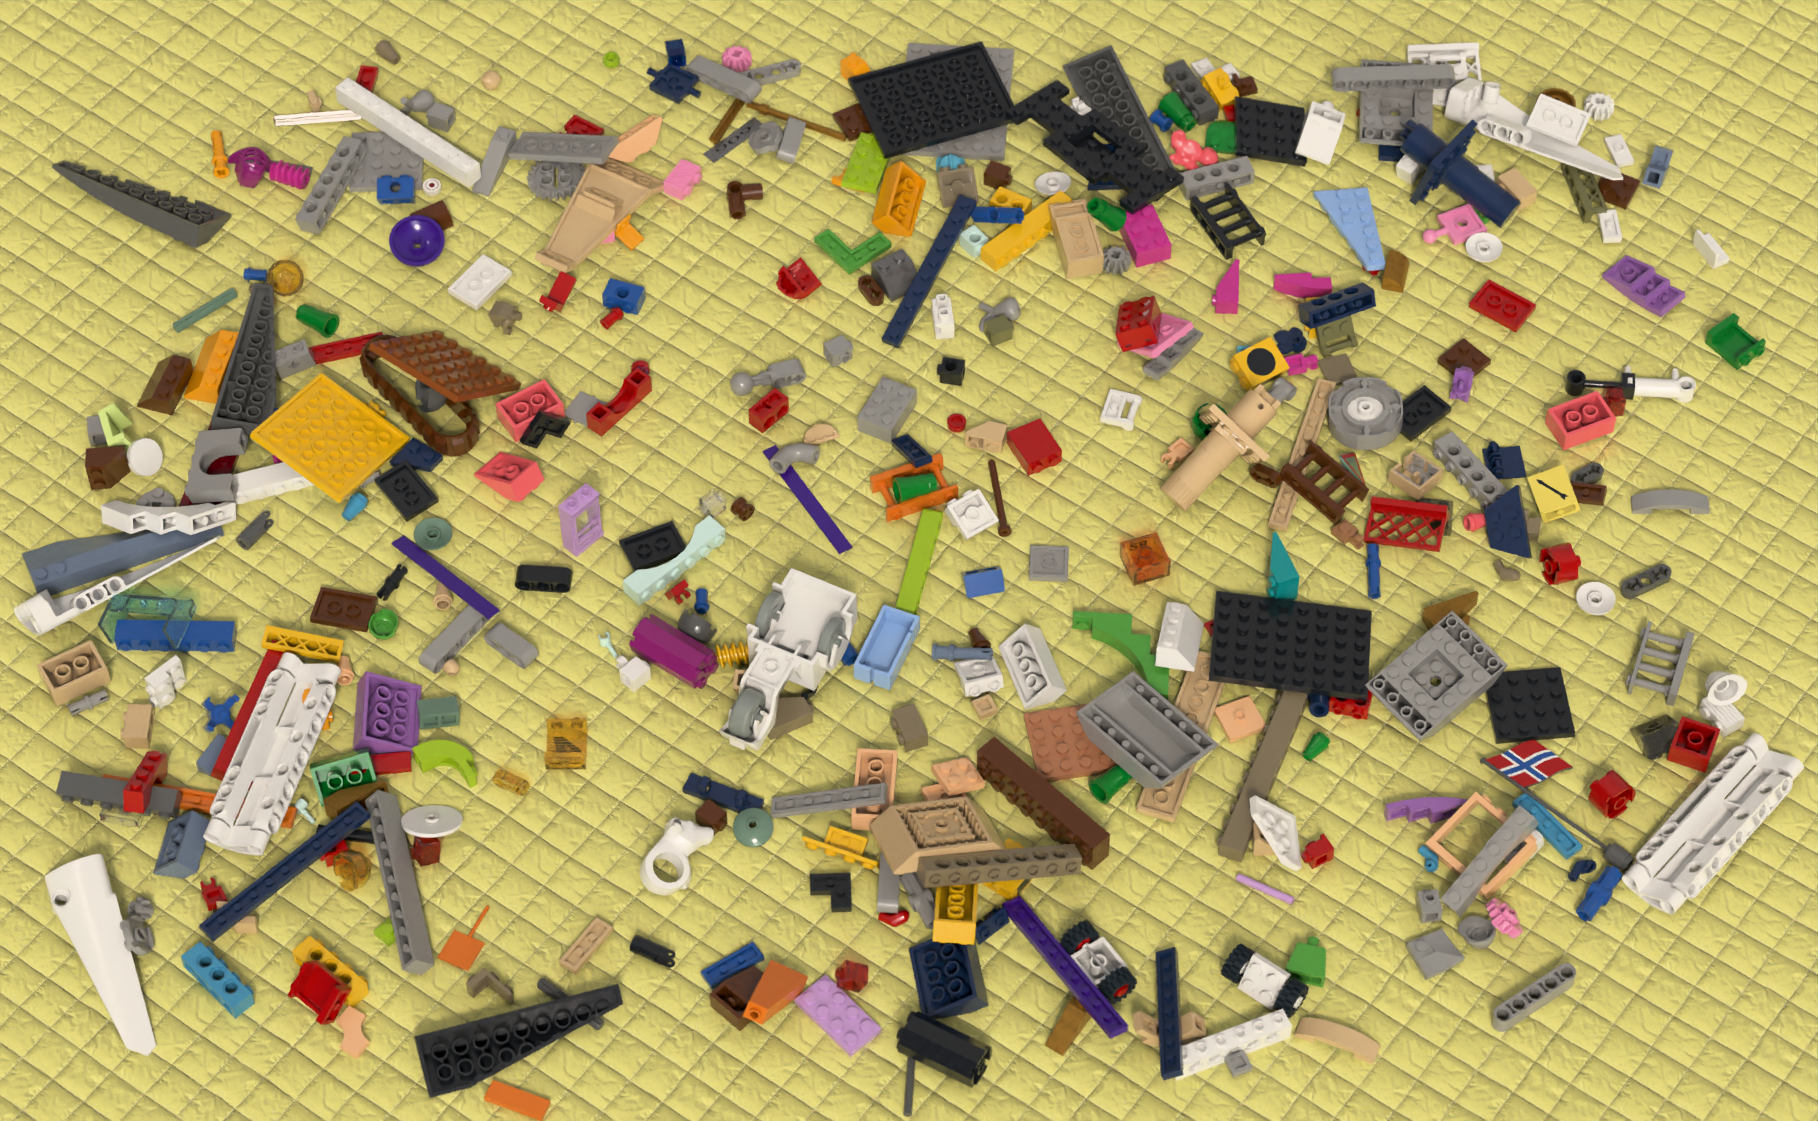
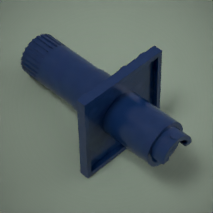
M1412 119L1408 120L1405 124V130L1399 135V138L1404 141L1400 151L1426 170L1410 202L1414 205L1420 200L1423 202L1429 195L1428 192L1430 190H1437L1443 184L1499 228H1502L1517 211L1521 202L1464 157L1468 149L1467 147L1471 143L1470 140L1476 134L1475 128L1478 123L1472 119L1448 144L1424 124L1420 123L1418 125Z

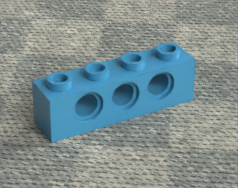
M199 942L181 956L183 967L235 1019L255 1004L253 990L247 984L244 986L241 983L240 977L234 971L231 973L228 970L227 964L222 959L218 960L215 957L214 951L209 946L205 947Z

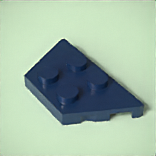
M1515 485L1484 510L1489 544L1492 549L1531 559L1532 555L1521 488L1519 485Z

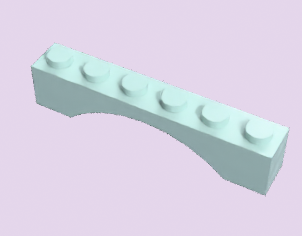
M709 515L695 526L690 543L676 558L658 567L636 570L624 579V593L639 606L649 601L655 593L663 590L672 580L678 579L684 571L692 568L697 561L708 556L716 547L721 546L726 540L725 528Z

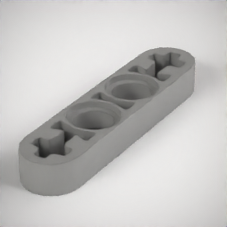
M792 59L740 72V74L757 81L762 86L797 77L801 73V64L799 61ZM777 70L781 73L778 75H774L771 72ZM756 75H762V76H764V77L761 78V79H756V78H755Z

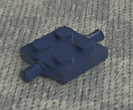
M668 63L660 71H656L651 67L647 70L648 75L655 77L649 85V90L677 104H680L689 94L696 98L701 96V91L694 89L695 85L699 82V77L671 63Z

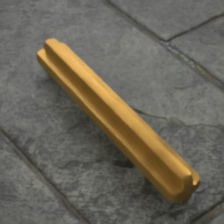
M738 98L734 100L709 137L713 144H717L745 104L744 101Z

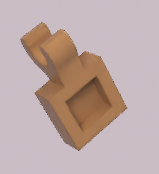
M1346 519L1331 529V534L1344 545L1350 542L1358 550L1364 546L1362 543L1364 537Z

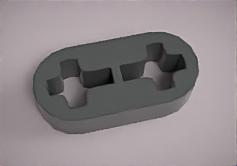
M1590 463L1572 473L1570 482L1594 484L1602 479L1604 468L1599 463Z

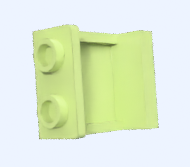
M113 403L99 410L98 414L107 445L109 447L125 446L127 454L128 448L133 442L123 430L131 426L132 421Z

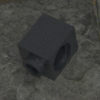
M943 357L942 364H938L937 367L940 383L962 386L965 375V360Z

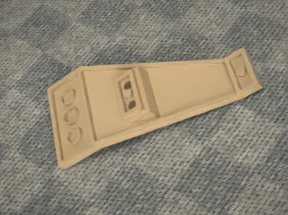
M609 157L604 164L589 163L546 248L536 252L535 260L540 261L544 266L556 268L558 272L567 273L574 270L616 229L617 224L629 214L631 215L650 196L664 191V181Z

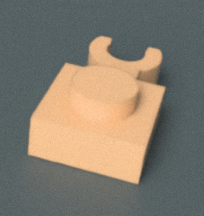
M1180 438L1168 447V453L1161 456V463L1169 460L1168 468L1171 469L1175 466L1176 461L1184 462L1195 451V448L1183 438Z

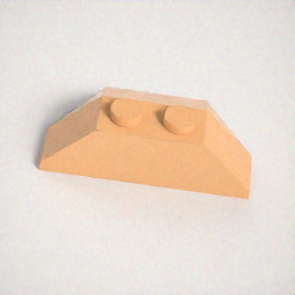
M652 114L617 137L619 143L609 155V158L630 163L635 161L638 155L650 151L651 147L656 144L662 117Z

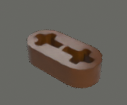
M868 275L860 277L858 289L867 302L872 306L883 304L884 292L877 282Z
M1259 463L1249 470L1252 479L1273 489L1277 488L1283 481L1279 472Z

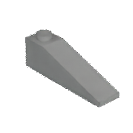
M498 127L480 168L481 178L473 186V193L490 196L509 161L508 152L517 141L515 130Z

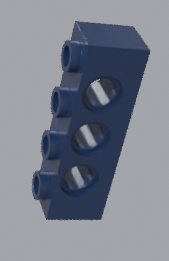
M1362 282L1298 305L1300 322L1313 329L1376 306L1375 293L1373 288Z

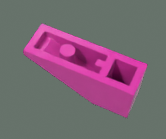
M1239 259L1233 262L1218 284L1216 295H1212V306H1215V313L1238 314Z

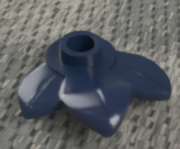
M1292 327L1289 332L1283 330L1273 335L1274 339L1278 342L1277 348L1281 354H1288L1292 351L1300 353L1306 349L1307 340L1303 337V332L1299 328Z

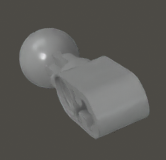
M791 359L774 363L766 371H762L755 376H750L745 372L736 373L730 380V388L734 394L746 396L753 390V387L759 385H771L774 388H782L799 384L806 379V374L800 360Z

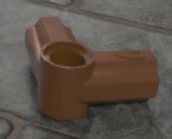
M731 181L727 185L726 199L731 218L737 220L745 217L744 200L763 199L761 183L741 184L738 181Z

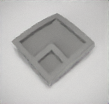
M1443 929L1407 942L1405 946L1425 980L1453 968L1465 959L1464 955L1449 940Z

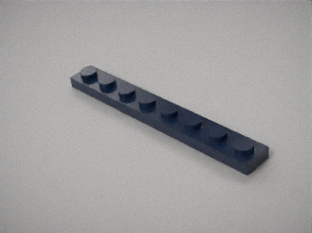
M1175 947L1156 952L1160 1069L1163 1080L1184 1075L1178 951Z

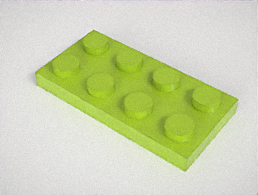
M860 133L841 181V187L873 194L877 193L890 158L884 159L872 134Z

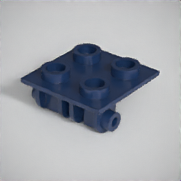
M1491 441L1486 449H1482L1485 466L1498 480L1527 477L1520 446L1499 447L1495 441Z

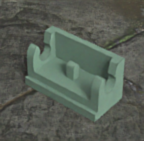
M456 696L417 700V717L420 730L459 726L460 711Z

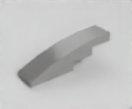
M1193 328L1186 336L1177 340L1173 346L1168 347L1158 357L1146 364L1143 368V373L1156 381L1160 380L1192 350L1204 333Z

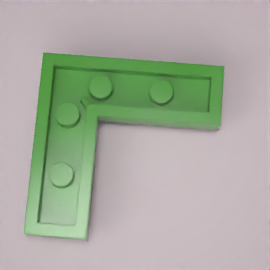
M829 229L814 237V242L849 275L892 247V242L881 232L853 250Z

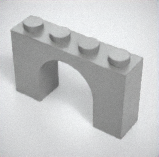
M242 428L199 431L198 438L195 440V452L192 455L191 469L188 471V482L185 485V494L192 504L234 501L236 499L238 483L232 474L208 475L206 471L210 464L220 457L244 455L246 453L248 437Z

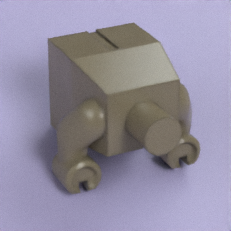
M496 301L488 313L494 327L501 326L503 334L511 335L513 332L512 328L508 326H513L516 320L521 321L522 313L518 312L517 307L502 301Z
M1524 508L1529 541L1538 542L1541 517H1528L1529 509Z

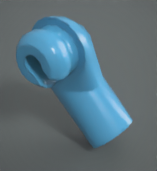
M1422 845L1418 853L1425 858V868L1428 872H1435L1438 868V856L1425 845Z

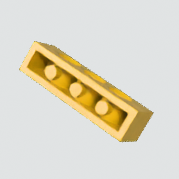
M309 935L292 950L294 962L300 967L307 961L321 958L318 961L329 970H335L332 973L343 982H350L347 985L352 990L344 1003L347 1007L350 1005L354 1008L369 994L367 980L362 975L358 976L355 974L349 964H343L337 954L333 951L329 952L319 939L315 940Z

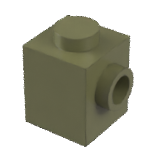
M1004 314L984 322V334L992 347L1012 339L1014 325Z

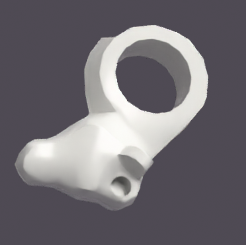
M677 817L667 821L663 836L641 862L640 878L643 885L649 891L663 896L674 894L679 889H687L692 877L688 856L699 847L709 845L714 839V830L710 827L698 826L692 821L680 820ZM664 859L671 862L678 873L677 881L668 883L660 880L654 873L653 861Z

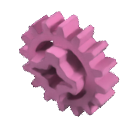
M1493 898L1486 904V909L1490 912L1489 917L1492 920V924L1502 934L1507 933L1510 938L1515 939L1523 932V928L1519 925L1518 914L1506 902L1501 903L1499 899Z

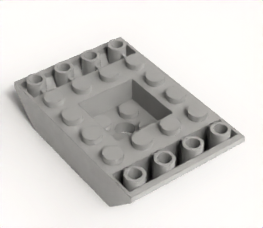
M1361 60V67L1431 65ZM1433 89L1359 91V143L1402 146L1404 141L1399 138V135L1405 130V124L1410 119L1418 125L1420 123L1424 124L1433 131ZM1391 113H1397L1398 116H1393Z
M1451 611L1365 684V686L1419 741H1422L1437 734L1486 692L1499 678L1507 664L1462 619ZM1433 678H1437L1441 681V684L1433 686L1430 681Z

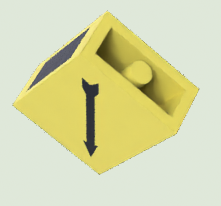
M1564 464L1527 477L1544 523L1581 511Z

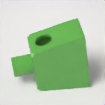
M1311 936L1308 937L1306 944L1300 942L1296 944L1286 966V972L1291 974L1288 980L1295 977L1304 984L1323 988L1326 949L1318 947L1320 942L1318 938Z

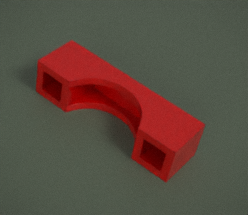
M638 368L632 371L624 379L619 393L613 400L607 404L598 402L586 413L587 427L602 437L652 391L651 377Z
M147 751L123 790L124 811L144 814L150 804L153 784H162L168 775L167 753Z

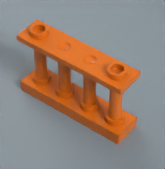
M941 453L932 456L933 462L918 468L909 463L870 476V489L872 493L881 492L888 505V508H886L887 522L899 520L904 516L922 511L924 508L928 509L955 498L958 499L957 484L949 487L941 472L943 470V457ZM929 473L935 475L941 490L895 504L888 488L892 487V479L894 477H908Z

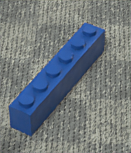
M117 619L114 640L117 650L216 651L226 653L235 651L237 630L235 621Z

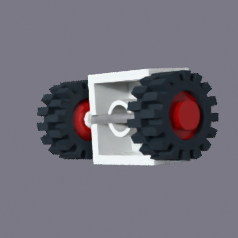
M1084 920L1083 922H1078V925L1074 924L1073 928H1069L1068 932L1062 935L1063 938L1060 939L1061 946L1110 1004H1116L1117 1001L1120 1002L1122 998L1125 999L1127 997V994H1131L1132 989H1135L1137 979L1128 970L1125 962L1104 937L1099 938V933L1089 921Z

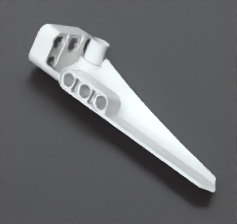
M1468 77L1451 89L1445 110L1446 119L1463 125H1467L1473 119L1478 123L1475 129H1478L1483 135L1610 180H1623L1619 167L1579 145L1577 147L1526 127L1530 116L1499 95L1500 84L1496 82L1485 83Z
M219 535L212 540L199 543L124 576L111 577L94 587L54 600L46 589L14 607L15 615L33 634L43 635L220 539L221 536Z
M94 854L74 860L45 876L52 911L58 915L126 1048L149 1056L156 1047L133 957L131 951L129 952L124 946L125 938L120 928V922L123 920L116 895L112 891L104 857L102 854ZM64 901L65 904L57 905L56 902Z

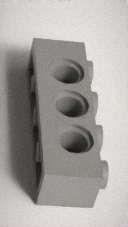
M1247 156L1237 157L1232 160L1180 173L1184 176V182L1178 186L1187 201L1196 196L1199 198L1225 191V185L1228 183L1232 188L1254 183L1255 171Z

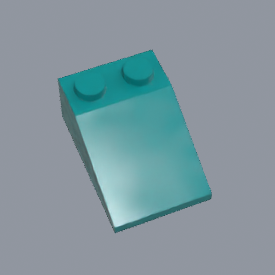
M1274 532L1266 592L1270 598L1295 600L1297 599L1300 576L1277 532Z

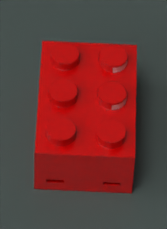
M1146 296L1139 300L1127 301L1119 305L1115 335L1122 352L1158 343L1162 313L1155 296Z

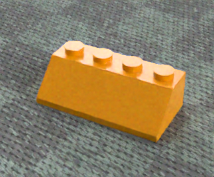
M903 161L887 167L871 223L886 234L912 236L926 180Z
M219 330L205 339L186 388L185 399L217 403L239 332Z

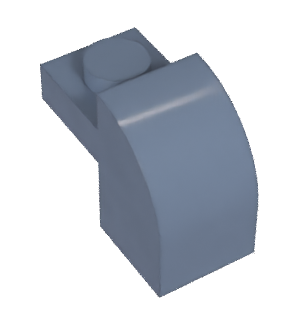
M1659 145L1655 146L1642 184L1658 189L1662 187L1674 150Z

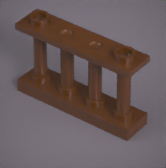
M1311 441L1305 452L1307 456L1295 467L1287 462L1283 466L1280 475L1285 483L1337 525L1344 516L1345 510L1343 508L1356 497L1363 502L1369 489L1324 452L1320 446ZM1314 461L1321 468L1307 479L1300 472ZM1328 473L1336 480L1322 491L1314 484ZM1343 485L1350 493L1339 503H1336L1329 496Z

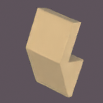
M217 901V910L229 901ZM256 916L244 917L232 929L236 933L258 934Z

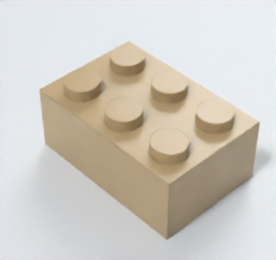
M91 640L37 664L40 678L56 707L111 682L108 669Z

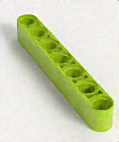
M925 508L922 511L896 603V609L914 615L917 614L942 524V511Z

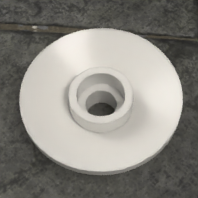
M1048 172L1039 176L1035 181L1036 190L1046 195H1054L1060 190L1064 192L1071 186L1070 177L1062 172Z
M1485 232L1470 236L1465 246L1467 254L1479 262L1496 260L1501 255L1503 249L1501 241L1496 236Z
M1600 582L1586 583L1578 589L1576 594L1578 606L1588 614L1603 615L1611 611L1615 605L1616 598L1614 592L1610 587Z

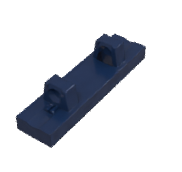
M693 773L690 774L683 787V793L704 801L709 799L716 805L737 813L749 808L762 809L764 805V799L747 794V791L736 790L712 781L709 777H701Z

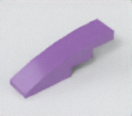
M1425 797L1385 804L1384 816L1386 821L1406 816L1408 822L1428 818L1430 824L1451 818L1468 799Z

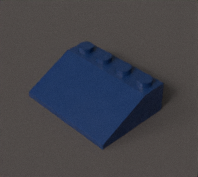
M932 938L909 948L919 1003L923 1014L933 1019L973 1013L989 1006L975 939L974 945H962L959 943H940L932 941Z

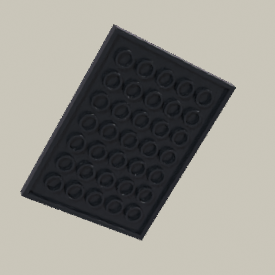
M982 41L848 78V84L884 159L1014 123L1005 116L1006 110L1013 107L1014 104Z
M1216 591L1208 681L1367 701L1368 688L1365 684L1369 681L1372 611Z

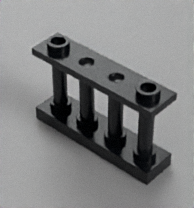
M1229 183L1225 185V195L1208 202H1201L1197 196L1191 198V213L1225 260L1232 258L1234 247L1255 238L1261 246L1264 245L1266 236L1264 227L1258 224L1239 198L1237 191ZM1227 201L1232 206V208L1215 215L1210 214L1207 210ZM1235 214H1238L1242 219L1223 228L1219 227L1216 223ZM1245 226L1251 232L1234 240L1228 239L1225 235Z

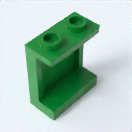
M1733 313L1707 332L1705 344L1738 370L1742 366H1747L1756 356L1760 357L1764 353L1766 340L1762 338L1760 341H1757L1738 325L1739 317Z

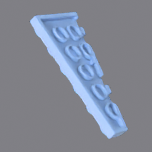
M1368 188L1313 191L1314 199L1319 201L1322 210L1327 212L1330 221L1337 231L1348 241V246L1350 249L1353 248L1356 257L1366 271L1385 270V260Z

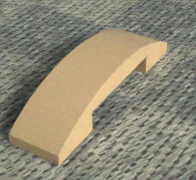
M1301 1017L1294 1034L1295 1037L1312 1043L1316 1039L1354 1053V1058L1374 1064L1381 1046L1371 1038L1351 1028L1331 1021L1310 1017Z

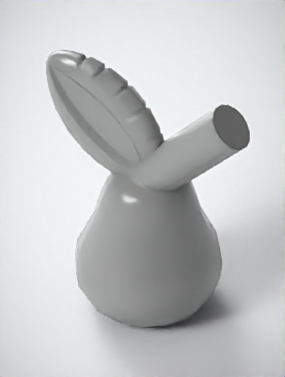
M423 89L418 91L410 100L403 97L400 102L405 107L400 112L407 116L411 111L427 113V110L435 103L434 96L428 90Z
M1013 297L1005 298L994 308L981 302L979 309L987 314L981 319L979 329L981 332H984L985 321L1003 314L1008 320H1017L1021 315L1017 299Z

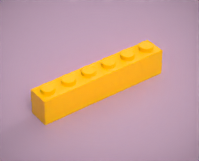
M1061 190L1025 215L1021 224L1011 225L982 246L981 260L995 272L1000 268H1004L1011 260L1018 258L1022 252L1033 247L1037 241L1044 239L1053 231L1048 206L1060 202L1061 204L1070 203L1072 199Z

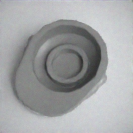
M1478 916L1467 917L1458 926L1460 935L1468 944L1476 949L1489 947L1496 936V928L1492 922Z

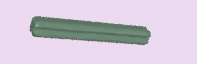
M230 288L172 324L174 330L177 333L183 331L237 297L236 291Z

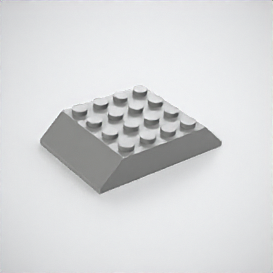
M1135 672L1127 675L1076 712L1088 739L1144 788H1162L1218 747L1216 741Z

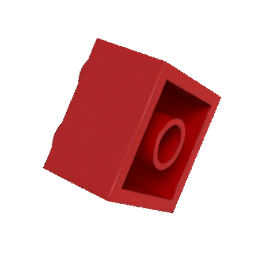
M1682 716L1667 760L1706 773L1721 729Z

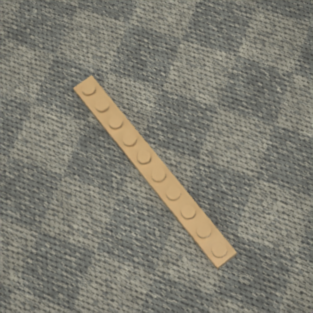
M1318 378L1289 461L1292 466L1295 467L1307 456L1305 452L1311 441L1317 444L1328 411V400L1336 388V382ZM1309 464L1300 472L1304 476H1306ZM1282 481L1271 513L1268 528L1287 532L1299 494L1284 481Z

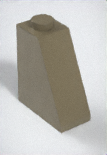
M804 697L779 698L775 724L768 734L769 740L813 723V714L815 712L811 703H807Z

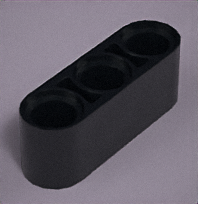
M520 565L517 567L515 587L524 591L566 593L571 589L573 572L567 567Z

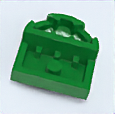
M1219 120L1211 123L1207 129L1205 147L1213 148L1216 153L1235 155L1234 122Z

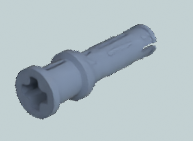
M934 643L932 647L933 661L938 659H949L951 662L956 659L991 661V656H993L992 648L956 647L954 644L945 646L938 645V643Z

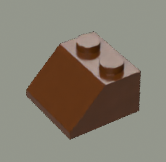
M125 446L86 448L85 469L91 490L110 489L130 473Z

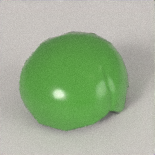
M382 608L378 613L372 614L368 623L370 633L376 639L381 640L393 637L399 627L397 615L392 610Z

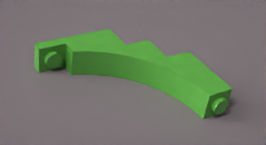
M1073 611V629L1092 630V639L1110 645L1127 657L1138 670L1142 679L1168 701L1169 668L1155 666L1156 655L1150 654L1151 635L1131 634L1132 614Z

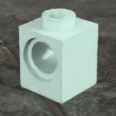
M975 225L964 230L960 235V246L973 258L981 255V247L988 243V237Z

